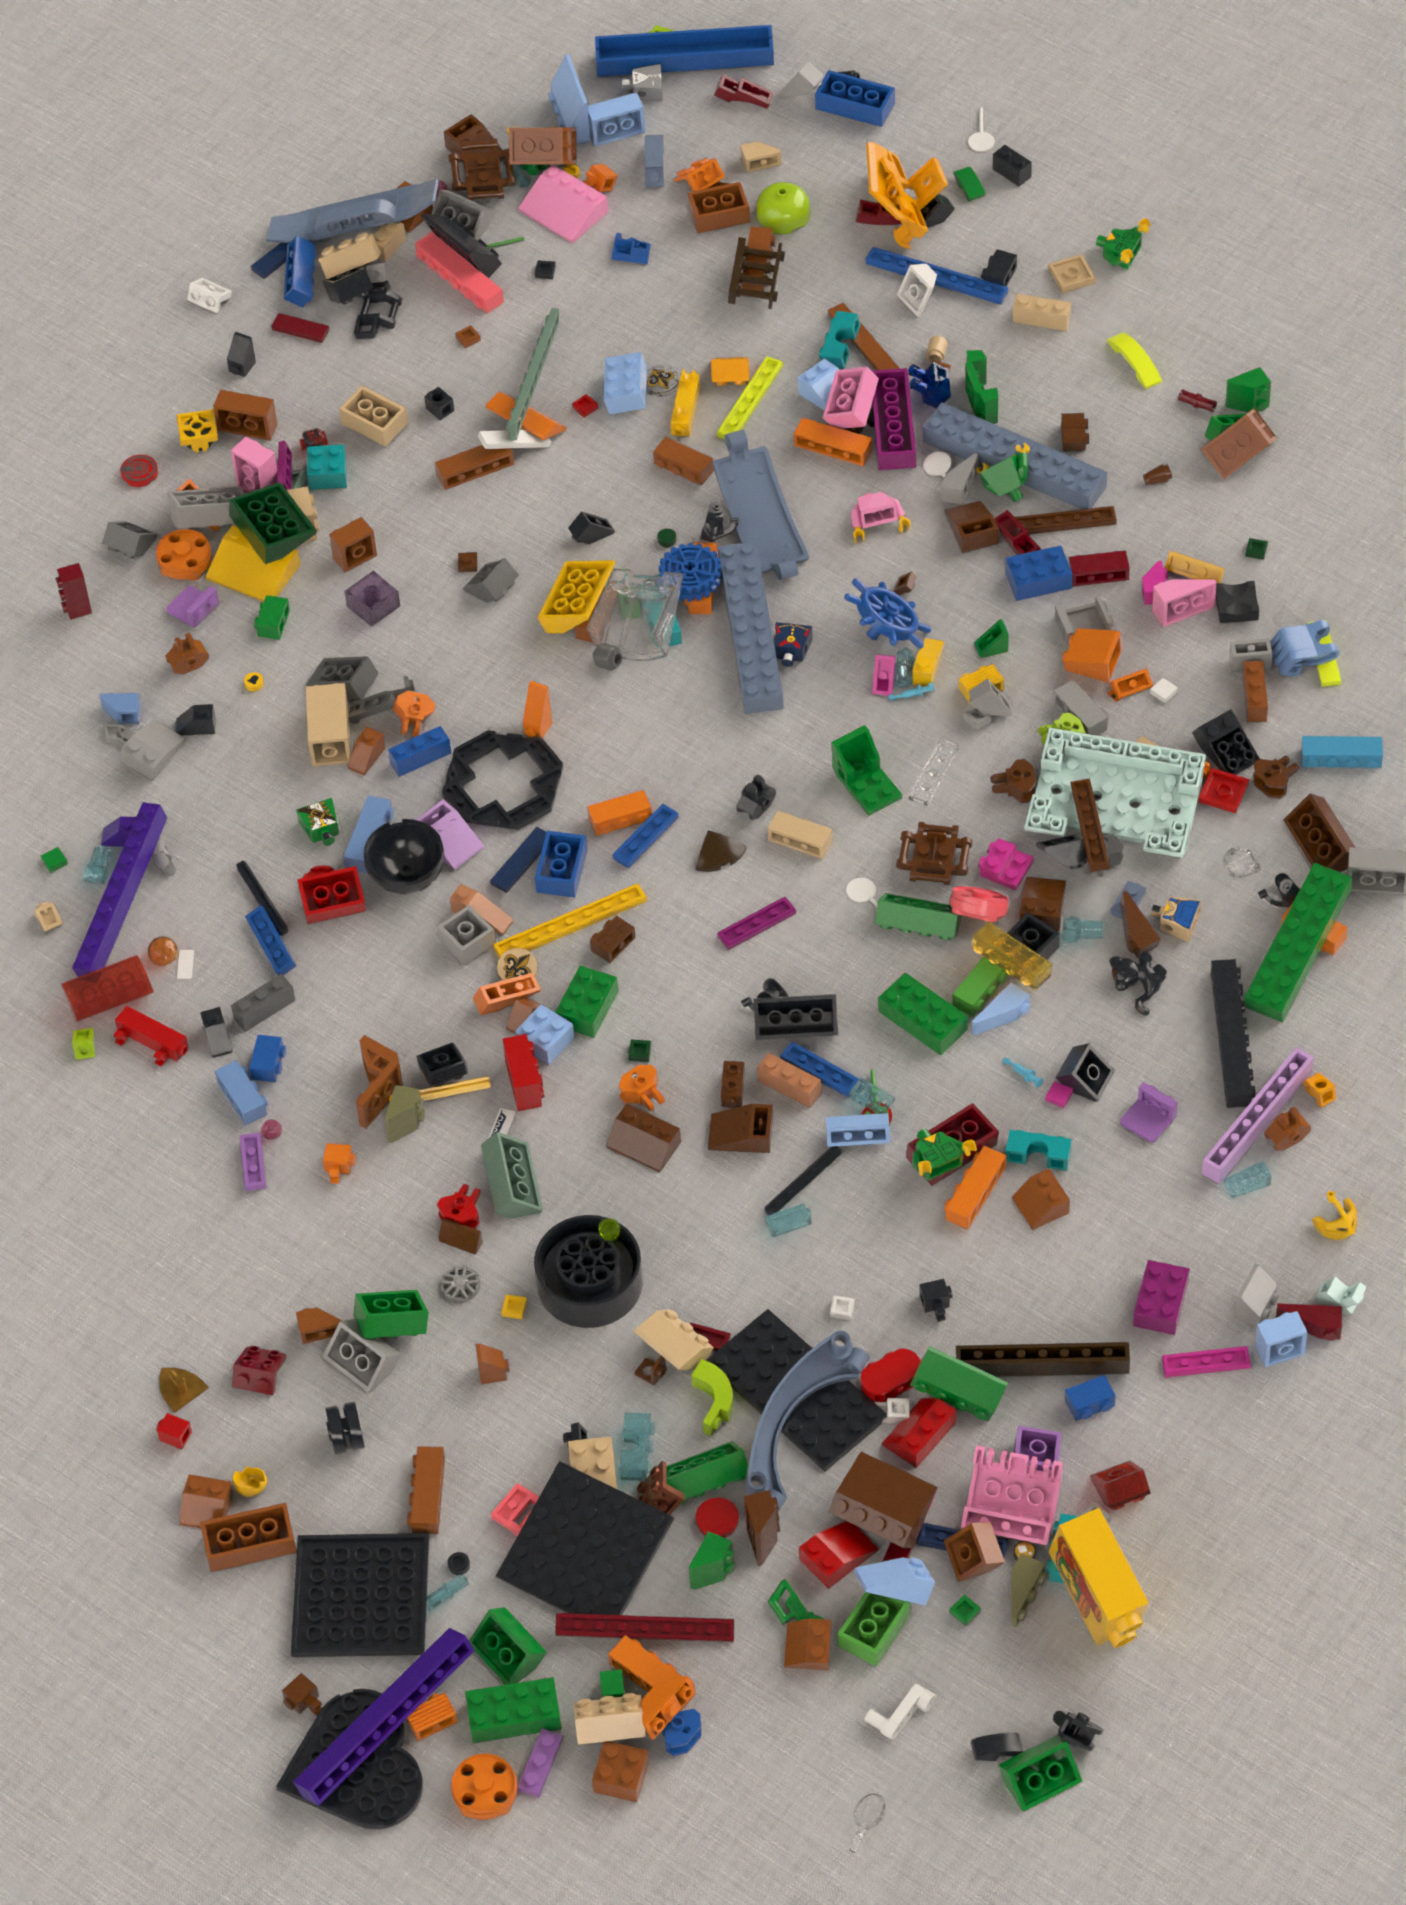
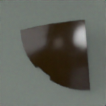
M708 830L698 857L696 870L712 872L721 870V866L726 865L728 862H730V865H733L743 856L746 846L730 837Z

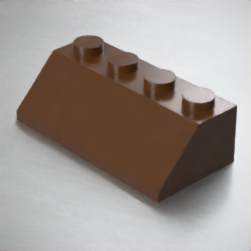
M1310 793L1283 821L1311 865L1317 863L1338 872L1345 871L1348 867L1350 847H1356L1325 798Z

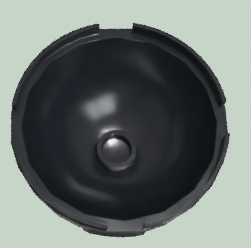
M402 819V822L390 824L388 822L381 825L369 836L364 848V864L370 877L382 886L384 890L406 895L426 889L437 879L444 865V847L440 835L433 827L419 820Z

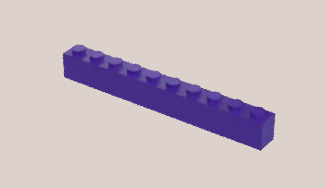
M146 802L141 804L72 966L80 981L98 984L168 819L160 804Z
M448 1628L293 1781L301 1796L319 1806L475 1651L466 1635Z

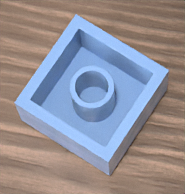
M542 1004L515 1031L516 1036L527 1034L528 1041L533 1042L534 1056L547 1065L574 1039L573 1024Z
M1298 1312L1284 1313L1280 1317L1271 1320L1265 1319L1257 1324L1255 1348L1264 1367L1305 1355L1307 1330Z

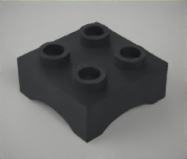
M1247 581L1236 585L1216 583V602L1220 623L1259 620V605L1256 597L1255 581Z

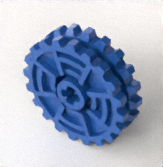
M688 543V546L680 544L679 548L672 547L671 552H666L664 558L660 559L658 567L660 572L659 580H661L660 585L664 587V592L670 593L672 598L678 597L679 601L687 599L688 602H692L693 599L700 601L703 596L708 598L710 592L715 593L717 591L716 586H720V579H722L720 558L717 557V553L715 551L710 552V547L703 548L702 544L699 543L697 546H694L693 543Z

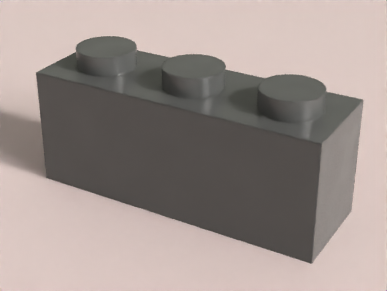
M282 974L278 975L231 1005L234 1020L245 1032L296 1001L293 986Z

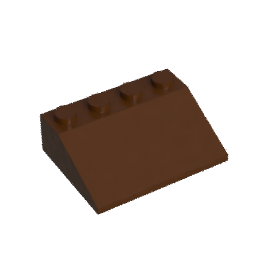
M860 1452L836 1491L828 1512L903 1548H913L938 1487L873 1456Z

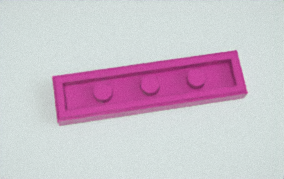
M1247 1346L1162 1355L1165 1378L1251 1368Z

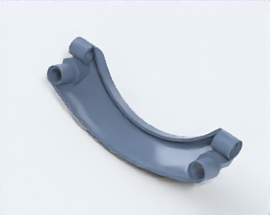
M836 1331L821 1341L789 1370L772 1393L759 1420L751 1446L745 1488L749 1495L770 1490L772 1498H777L778 1512L787 1499L777 1468L778 1439L787 1418L800 1402L815 1391L834 1383L858 1378L870 1358L864 1350L856 1347L853 1348L850 1336L845 1331ZM835 1341H842L844 1346H838ZM758 1481L762 1486L755 1487L751 1482Z

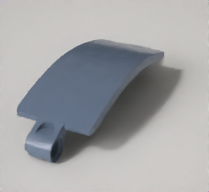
M743 429L724 435L729 456L714 460L713 468L730 518H739V525H735L734 529L740 544L756 542L761 573L774 570L779 580L797 576L798 568L796 563L808 560L809 555L787 507L769 452L765 446L748 450V440Z

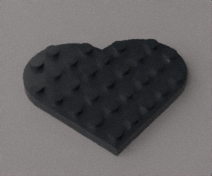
M353 1689V1692L341 1696L340 1694L336 1695L322 1707L276 1785V1789L359 1827L384 1829L401 1823L414 1812L422 1797L423 1778L416 1760L410 1753L401 1748L405 1734L404 1722H402L319 1806L301 1796L293 1781L382 1694L370 1689Z

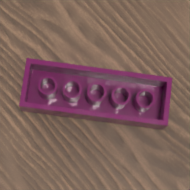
M908 369L873 370L872 372L879 378L872 401L878 470L916 468V447Z

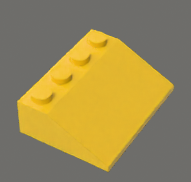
M232 525L223 537L205 577L207 580L264 602L266 595L277 597L300 567L299 553L295 549L280 560L264 564L238 527Z
M614 560L565 561L537 617L547 634L565 633L589 619L615 565Z

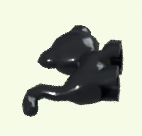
M1145 951L1140 954L1139 964L1131 959L1121 958L1120 956L1111 957L1109 962L1112 967V976L1116 982L1115 987L1117 991H1124L1128 987L1135 985L1138 980L1141 981L1145 993L1135 999V1009L1142 1015H1149L1150 1010L1143 1006V1002L1150 1000L1159 991L1162 982L1166 978L1167 970L1160 964L1152 968L1151 961L1153 958Z

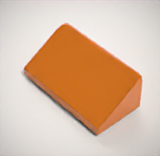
M1147 668L1108 683L1117 699L1153 687Z

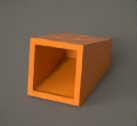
M1077 628L1075 634L1070 636L1068 651H1064L1062 656L1064 669L1109 683L1122 652L1121 633L1114 630Z

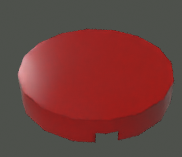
M721 1497L710 1498L704 1501L698 1507L695 1515L697 1528L703 1535H707L709 1531L726 1538L735 1532L739 1524V1513L735 1504Z

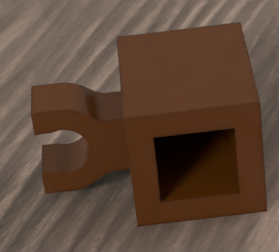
M302 1673L282 1690L283 1703L290 1710L294 1709L301 1714L308 1707L317 1716L322 1709V1703L317 1699L319 1697L317 1686Z

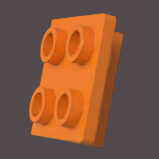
M707 157L701 161L699 159L693 162L688 169L684 168L676 173L678 176L673 178V181L677 182L686 179L691 190L698 191L709 188L725 178V175L716 158L708 159Z

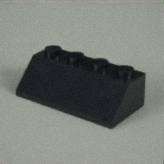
M836 994L753 999L756 1040L838 1035Z

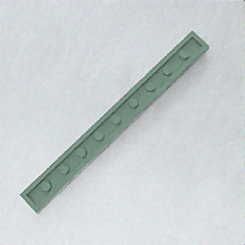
M551 308L550 314L546 315L545 327L542 326L541 338L537 339V349L533 350L532 361H529L528 373L524 375V384L520 385L519 396H516L515 408L511 410V419L507 420L506 431H509V439L517 440L559 326V309Z

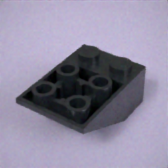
M1232 709L1199 726L1192 732L1202 751L1220 771L1236 775L1251 767L1260 759Z

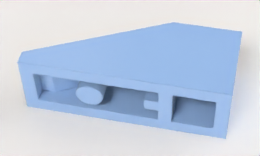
M1010 983L972 1021V1033L977 1035L1013 1022L1022 1014L1025 1015L1031 1007L1030 995L1013 983Z

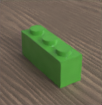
M986 953L952 994V1005L974 1017L978 1011L980 1012L984 1008L987 999L994 996L1000 983L1003 984L1008 977L1007 963Z

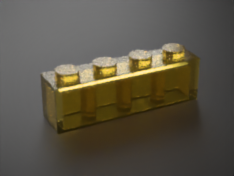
M989 921L973 935L972 949L976 953L981 954L994 965L999 966L1009 975L1020 980L1025 986H1029L1036 991L1051 977L1052 963Z

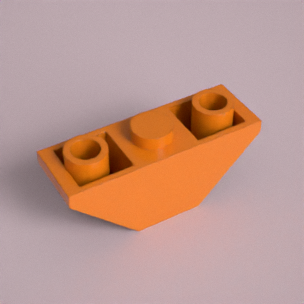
M682 1676L655 1684L641 1700V1708L643 1710L642 1722L650 1739L654 1740L695 1694L696 1691L689 1677Z

